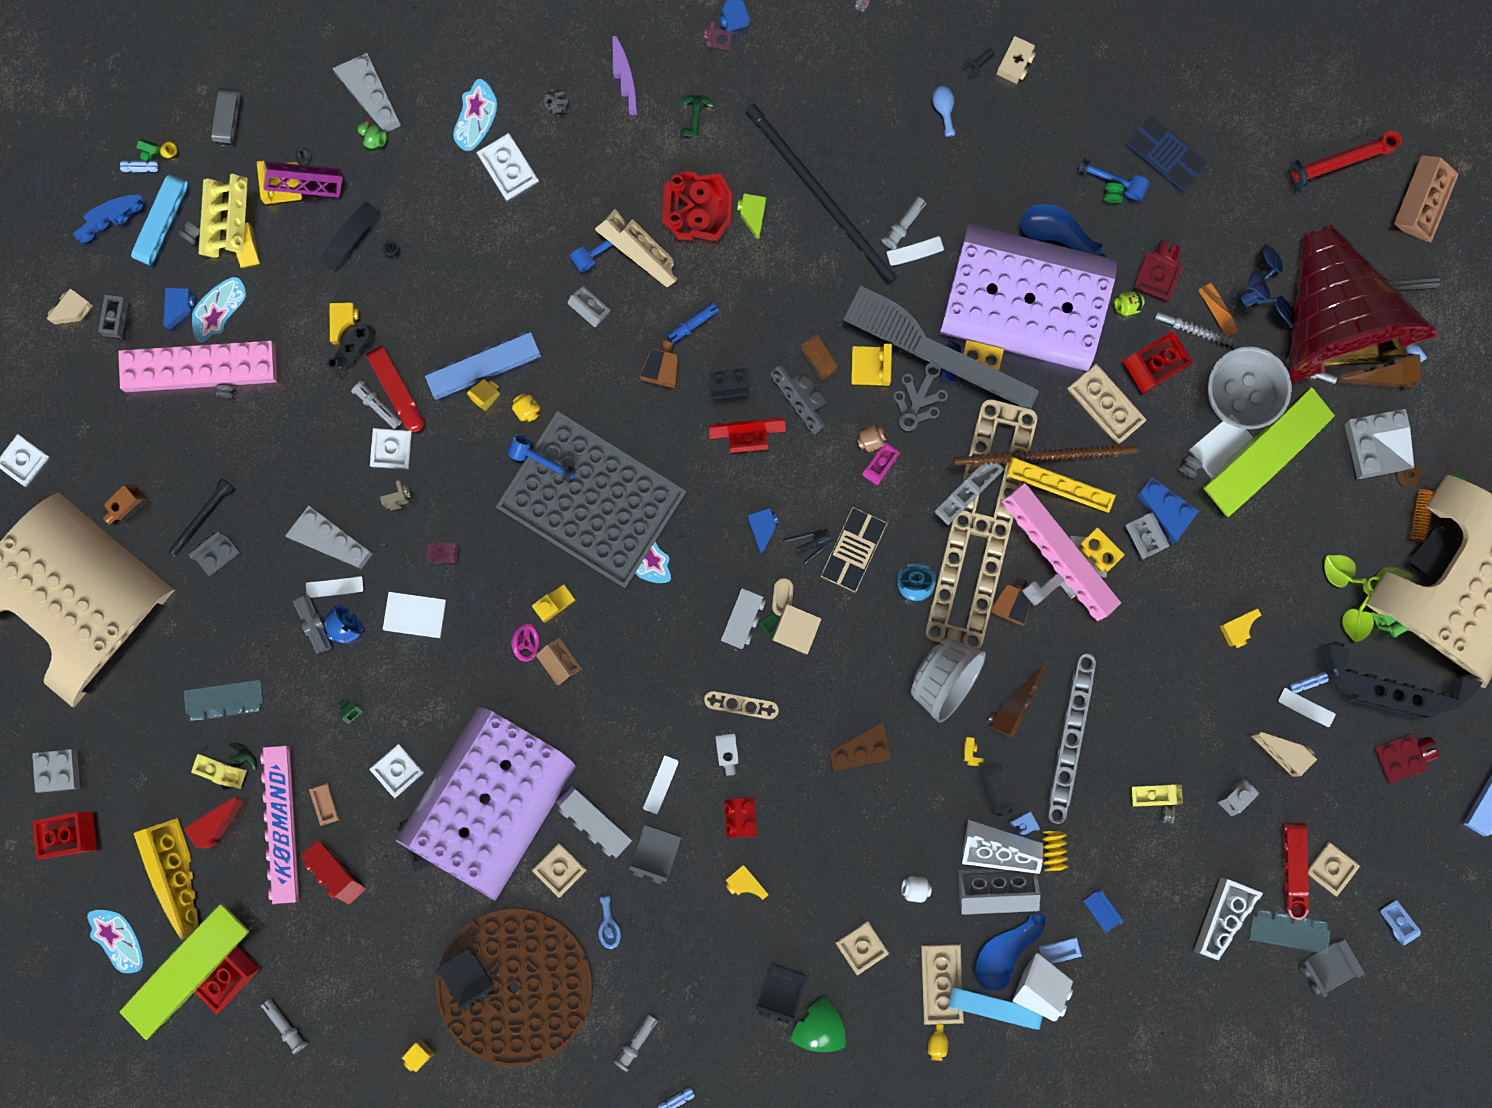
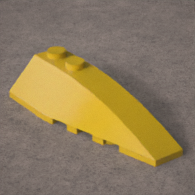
M178 818L138 831L134 833L155 893L182 941L187 939L199 925L197 909L194 908L193 901L195 899V892L192 891L191 884L193 875L189 867V861H191L190 853Z

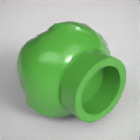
M369 121L358 125L359 134L364 136V146L373 149L377 146L382 147L385 144L387 136L379 126H370Z

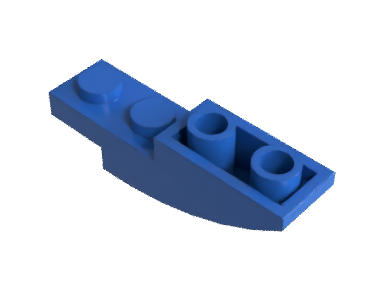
M137 194L115 198L100 204L83 215L87 223L75 231L73 235L81 243L88 242L98 230L105 229L109 225L108 222L112 221L115 225L124 223L132 212L139 211L146 201Z

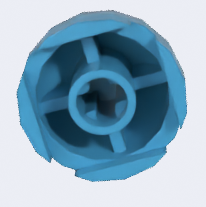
M920 563L908 564L907 568H901L898 572V590L908 600H924L933 593L936 584L934 571L932 573L927 565Z

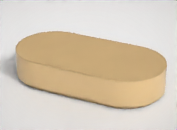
M787 578L777 580L774 585L772 609L780 617L785 604L792 606L793 584Z

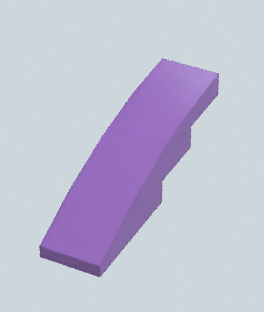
M613 36L614 78H621L622 97L629 96V114L637 115L636 94L631 70L617 36Z

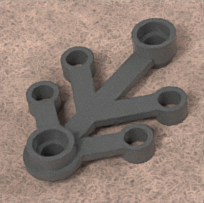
M933 363L927 364L925 368L926 377L918 394L913 385L912 375H903L901 381L906 386L912 402L910 411L904 401V392L896 391L893 396L902 414L899 419V425L903 430L912 431L917 427L918 422L929 418H938L940 411L937 407H931L929 411L917 414L920 407L937 401L944 402L948 397L945 390H939L936 394L925 397L933 378L938 377L941 368ZM935 368L936 373L931 374L929 369ZM909 377L911 379V382L906 383L904 381V378ZM939 393H944V394H945V398H944V399H940V398L938 397V394H939ZM902 394L903 399H896V395ZM931 410H936V411H937V415H936V416H932V415L930 414V411H931ZM906 419H911V420H912V424H911V425H907V424L905 423V420H906Z

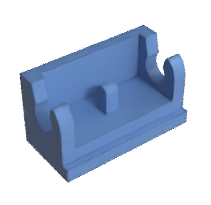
M1025 812L1008 821L1010 826L1020 825L1019 828L1022 830L1016 834L1025 835L1040 829L1031 812Z

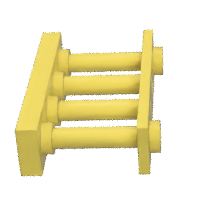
M230 174V183L228 184L211 179L203 180L199 254L213 258L219 257V248L226 247V250L243 253L248 178ZM229 191L228 202L222 203L223 192ZM228 210L227 221L221 222V211ZM221 229H227L225 240H220Z

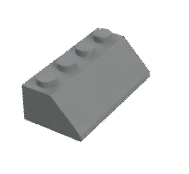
M999 868L958 870L961 915L1039 911L1040 890L1037 873Z

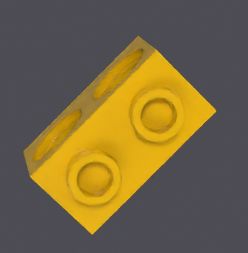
M966 340L963 355L967 356L968 353L973 352L977 355L976 361L999 371L1004 349ZM993 357L996 364L988 365L986 358Z
M1098 527L1079 545L1081 548L1080 552L1086 558L1090 557L1095 562L1094 566L1100 572H1108L1124 556L1122 551ZM1090 540H1095L1098 543L1097 549L1090 548ZM1103 554L1111 556V563L1103 561Z

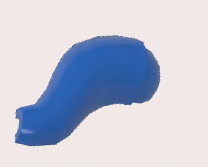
M1040 204L1031 206L1023 214L1021 228L1027 237L1034 240L1060 242L1074 250L1106 257L1102 250V243L1094 242L1064 209L1054 205Z
M1030 915L1027 922L1023 925L996 936L985 944L979 953L975 968V975L978 976L980 984L985 989L1002 990L1008 985L1018 956L1042 934L1046 922L1045 915Z

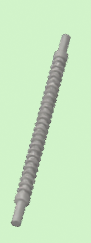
M1157 312L1155 319L1172 324L1176 329L1182 328V331L1186 329L1187 333L1190 331L1193 335L1197 333V336L1202 335V338L1213 339V342L1218 341V344L1223 343V346L1227 344L1228 348L1231 346L1233 349L1254 347V344L1249 345V342L1244 343V340L1240 342L1238 338L1234 340L1233 336L1229 338V335L1218 334V331L1213 332V329L1208 330V327L1203 328V325L1199 327L1197 323L1193 325L1192 321L1188 323V320L1183 321V318L1178 316L1175 318ZM1274 351L1272 352L1274 356L1282 361L1284 367L1287 368L1289 366V357L1285 358V355L1281 357L1280 353L1276 355ZM1326 372L1311 377L1313 379L1320 378L1333 384L1337 381L1336 376Z

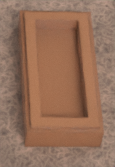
M326 783L309 789L320 826L340 820L329 784Z

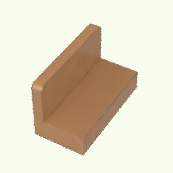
M560 638L549 643L536 654V657L558 686L582 669Z

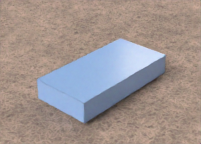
M1077 937L1038 947L1040 955L1051 964L1081 957Z

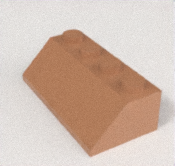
M1422 155L1394 224L1407 234L1427 242H1432L1459 174L1441 157Z

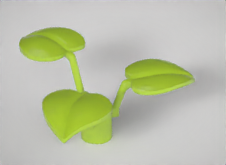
M1328 555L1324 563L1325 574L1333 585L1345 587L1349 581L1363 583V590L1368 594L1359 611L1350 609L1342 617V626L1345 632L1355 642L1365 639L1373 628L1374 620L1371 613L1362 612L1384 573L1389 572L1408 581L1413 577L1412 574L1405 570L1385 567L1377 573L1376 577H1372L1369 580L1365 578L1353 579L1352 577L1356 574V565L1349 557Z

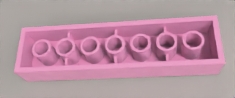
M272 341L119 351L120 389L124 392L214 387L217 385L277 382L276 345Z

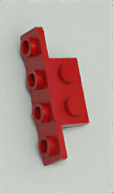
M776 417L764 420L755 419L752 421H735L733 423L709 425L710 439L729 437L730 453L768 449L767 433L785 432V418Z

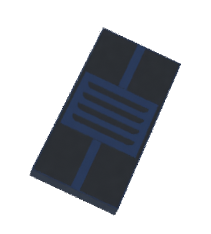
M1150 115L1126 142L1131 149L1183 192L1209 163L1153 115Z

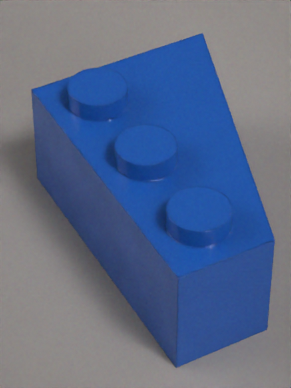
M1152 477L1137 495L1147 510L1154 514L1159 526L1170 538L1169 540L1172 544L1178 541L1198 513L1196 508Z

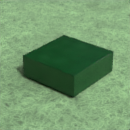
M773 612L758 622L768 639L774 635L779 619Z

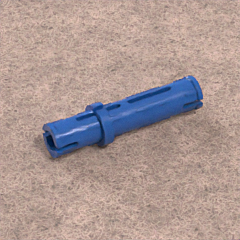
M713 301L710 302V304L686 321H681L679 326L666 334L667 337L674 344L684 335H689L690 331L719 312V309L716 308Z

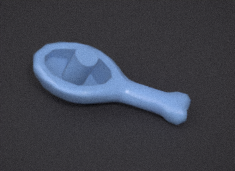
M939 85L933 92V104L944 118L945 136L955 135V129L952 125L951 111L955 102L954 95L947 85Z
M601 896L600 902L603 907L604 918L599 927V939L606 948L613 949L620 942L621 930L611 915V896Z

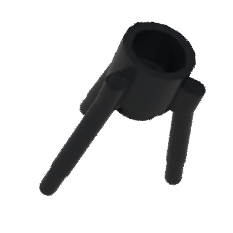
M818 529L814 532L785 538L783 542L814 536V540L796 548V551H800L814 544L820 547L804 561V564H807L823 550L829 548L828 544L833 542L827 529L822 531Z

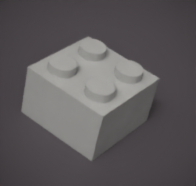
M77 750L32 753L35 792L80 789Z

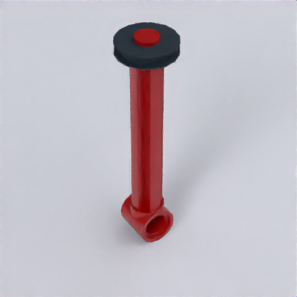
M1388 131L1373 141L1305 165L1299 160L1291 162L1290 170L1293 181L1301 189L1303 186L1307 187L1308 179L1381 153L1390 154L1400 146L1401 136L1395 131ZM1386 139L1391 140L1393 146H1389L1386 143Z

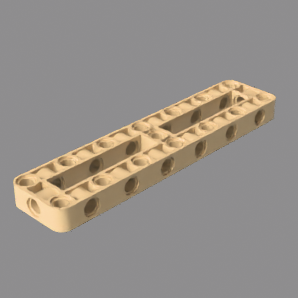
M995 400L985 401L979 410L968 456H972V454H979L981 456L982 453L984 455L990 454L998 423L1011 425L1015 430L1009 452L1011 454L1013 451H1021L1022 453L1026 451L1028 453L1037 423L1036 413L1030 409ZM991 406L995 413L988 415L985 412V407ZM1029 416L1032 420L1031 424L1023 423L1022 417ZM983 443L986 450L979 452L976 449V444ZM1006 461V464H1005V467H1006V468H1005V473H1006L1007 468H1008V465H1009V463H1008L1007 461ZM966 464L962 483L980 465ZM1004 473L993 517L975 513L978 495L952 521L925 629V636L929 641L940 644L943 640L949 638L970 646L967 640L970 636H973L977 639V645L973 648L979 649L982 646L1013 521L1012 514L1006 510L1001 501L1006 498L1004 495L1005 489L1014 491L1022 485V481L1006 476ZM958 517H966L967 525H960L957 521ZM983 521L986 524V529L979 530L976 527V523ZM996 526H1002L1005 533L998 535L995 532ZM973 534L987 538L988 542L978 574V583L971 602L968 623L964 629L948 625V620L969 535ZM950 553L957 554L958 562H950L948 555ZM991 562L995 565L996 569L994 572L987 571V563ZM941 590L948 591L949 599H941L939 592ZM977 600H984L987 604L986 608L979 609L977 607ZM932 627H937L940 630L939 637H933L930 634Z

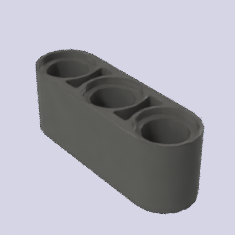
M219 88L212 127V141L233 143L240 102L239 90Z

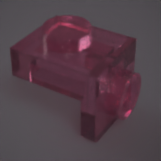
M428 542L426 550L427 561L434 563H457L458 544Z

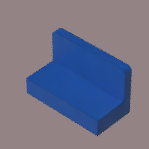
M1098 889L1082 900L1105 933L1124 922L1102 890Z

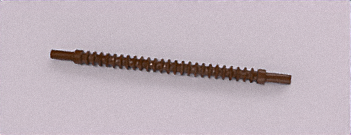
M1107 445L1106 448L1105 446H1101V448L1099 446L1096 448L1092 446L1091 449L1089 447L1085 449L1084 447L1080 449L1076 447L1075 450L1074 448H1070V450L1068 448H1065V450L1060 448L1059 451L1058 449L1054 451L1052 449L1049 451L1045 449L1044 452L1042 450L1038 452L1037 450L1033 452L1029 450L1028 453L1026 451H1023V453L1021 451H1018V453L1013 451L1012 454L1011 452L1007 454L1005 452H1002V454L998 452L996 455L995 453L991 455L989 453L986 455L982 453L981 456L979 454H972V456L953 457V464H972L973 466H978L980 463L982 465H985V463L990 465L991 462L993 465L996 462L998 464L1001 462L1005 464L1006 461L1010 463L1011 457L1023 460L1024 462H1027V460L1029 462L1033 460L1037 462L1038 459L1039 461H1043V459L1045 461H1048V459L1052 461L1054 458L1055 460L1059 458L1061 460L1064 458L1068 460L1069 457L1071 459L1075 457L1076 459L1080 457L1084 459L1085 456L1086 458H1090V456L1092 458H1095V456L1099 458L1106 455L1108 457L1111 455L1116 457L1120 454L1138 453V446L1119 447V445H1112L1110 447Z

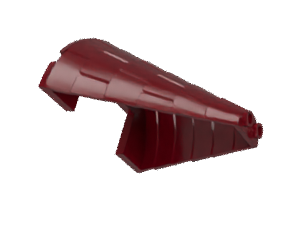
M1327 225L1320 231H1309L1303 235L1288 366L1291 383L1324 373L1326 360L1398 338L1399 347L1403 348L1438 336L1435 327L1405 300L1404 296L1387 282V279L1372 267L1370 262L1355 250L1354 246L1337 229H1334L1333 225Z

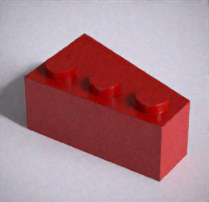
M317 840L301 855L305 861L303 863L309 871L313 870L315 872V879L321 885L325 884L328 888L326 892L333 899L336 897L350 904L366 889L352 877L353 874L346 870L341 861L323 842Z

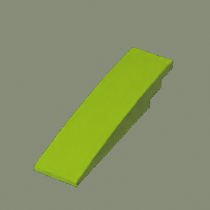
M1310 387L1286 408L1280 418L1263 428L1226 461L1227 464L1215 473V477L1203 487L1222 512L1229 517L1282 469L1335 415L1316 391Z
M223 903L220 904L120 1011L121 1015L145 1040L149 1039L188 1000L246 936L249 930Z

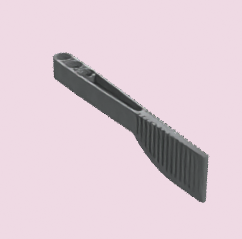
M859 285L843 318L844 321L899 346L1026 409L1032 408L1039 394L1037 389L927 338L918 322L903 307Z

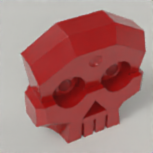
M680 171L669 182L664 184L662 223L671 229L678 240H693L694 237L718 241L731 223V190L722 174L697 176L696 172ZM702 190L704 194L698 195L697 191ZM679 201L685 205L681 210H679ZM701 218L702 222L696 223L695 219Z

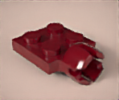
M1161 240L1155 253H1146L1133 288L1170 301L1183 265L1177 262L1180 246L1173 243L1169 252H1167L1170 241Z
M1413 734L1375 747L1390 784L1427 771L1426 763L1439 757L1438 748L1426 750V748L1436 745L1432 737L1416 740Z

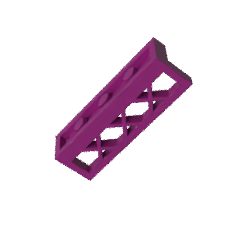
M264 161L265 178L263 189L266 191L331 197L340 196L343 176L339 168ZM277 177L281 182L277 185H269V178ZM291 179H297L300 184L295 187H289L287 182ZM310 181H316L319 184L314 189H309L306 186ZM328 183H336L335 191H329L324 186Z

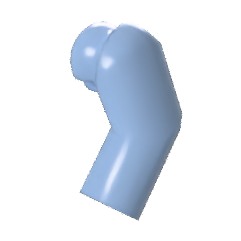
M1417 344L1405 347L1407 353L1414 356L1420 354L1421 362L1428 358Z

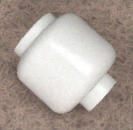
M909 876L903 881L901 893L905 896V899L913 902H924L927 896L931 895L932 890L928 880L918 876Z

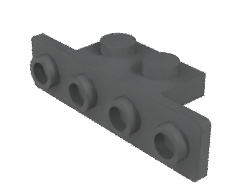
M782 365L777 366L770 373L774 382L780 387L785 397L801 416L808 429L814 435L817 434L825 425L815 411L827 403L805 372L791 379Z

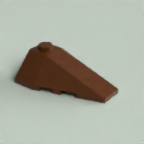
M1420 354L1395 360V362L1389 363V366L1380 364L1370 368L1368 371L1367 369H1362L1341 375L1337 378V382L1388 387L1404 386V389L1416 386L1415 383L1421 380Z
M1040 667L996 713L992 712L988 720L991 723L989 728L1008 738L1014 736L1024 716L1022 712L1029 705L1032 699L1031 694L1036 690L1046 668Z

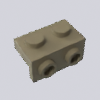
M400 480L396 481L398 492L380 497L382 505L387 509L390 508L391 511L402 508L401 505L409 503L408 498L411 497L408 486Z

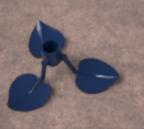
M1266 243L1263 246V254L1267 263L1271 266V271L1263 276L1259 270H1254L1248 282L1247 288L1249 289L1242 292L1240 297L1247 307L1256 302L1258 304L1270 301L1275 302L1278 312L1287 321L1290 328H1292L1294 316L1288 301L1283 296L1270 298V290L1265 280L1275 270L1281 273L1283 264L1278 253Z

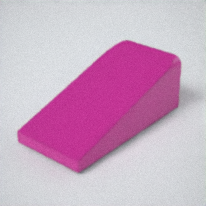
M885 442V445L878 450L862 475L878 485L900 454V451Z

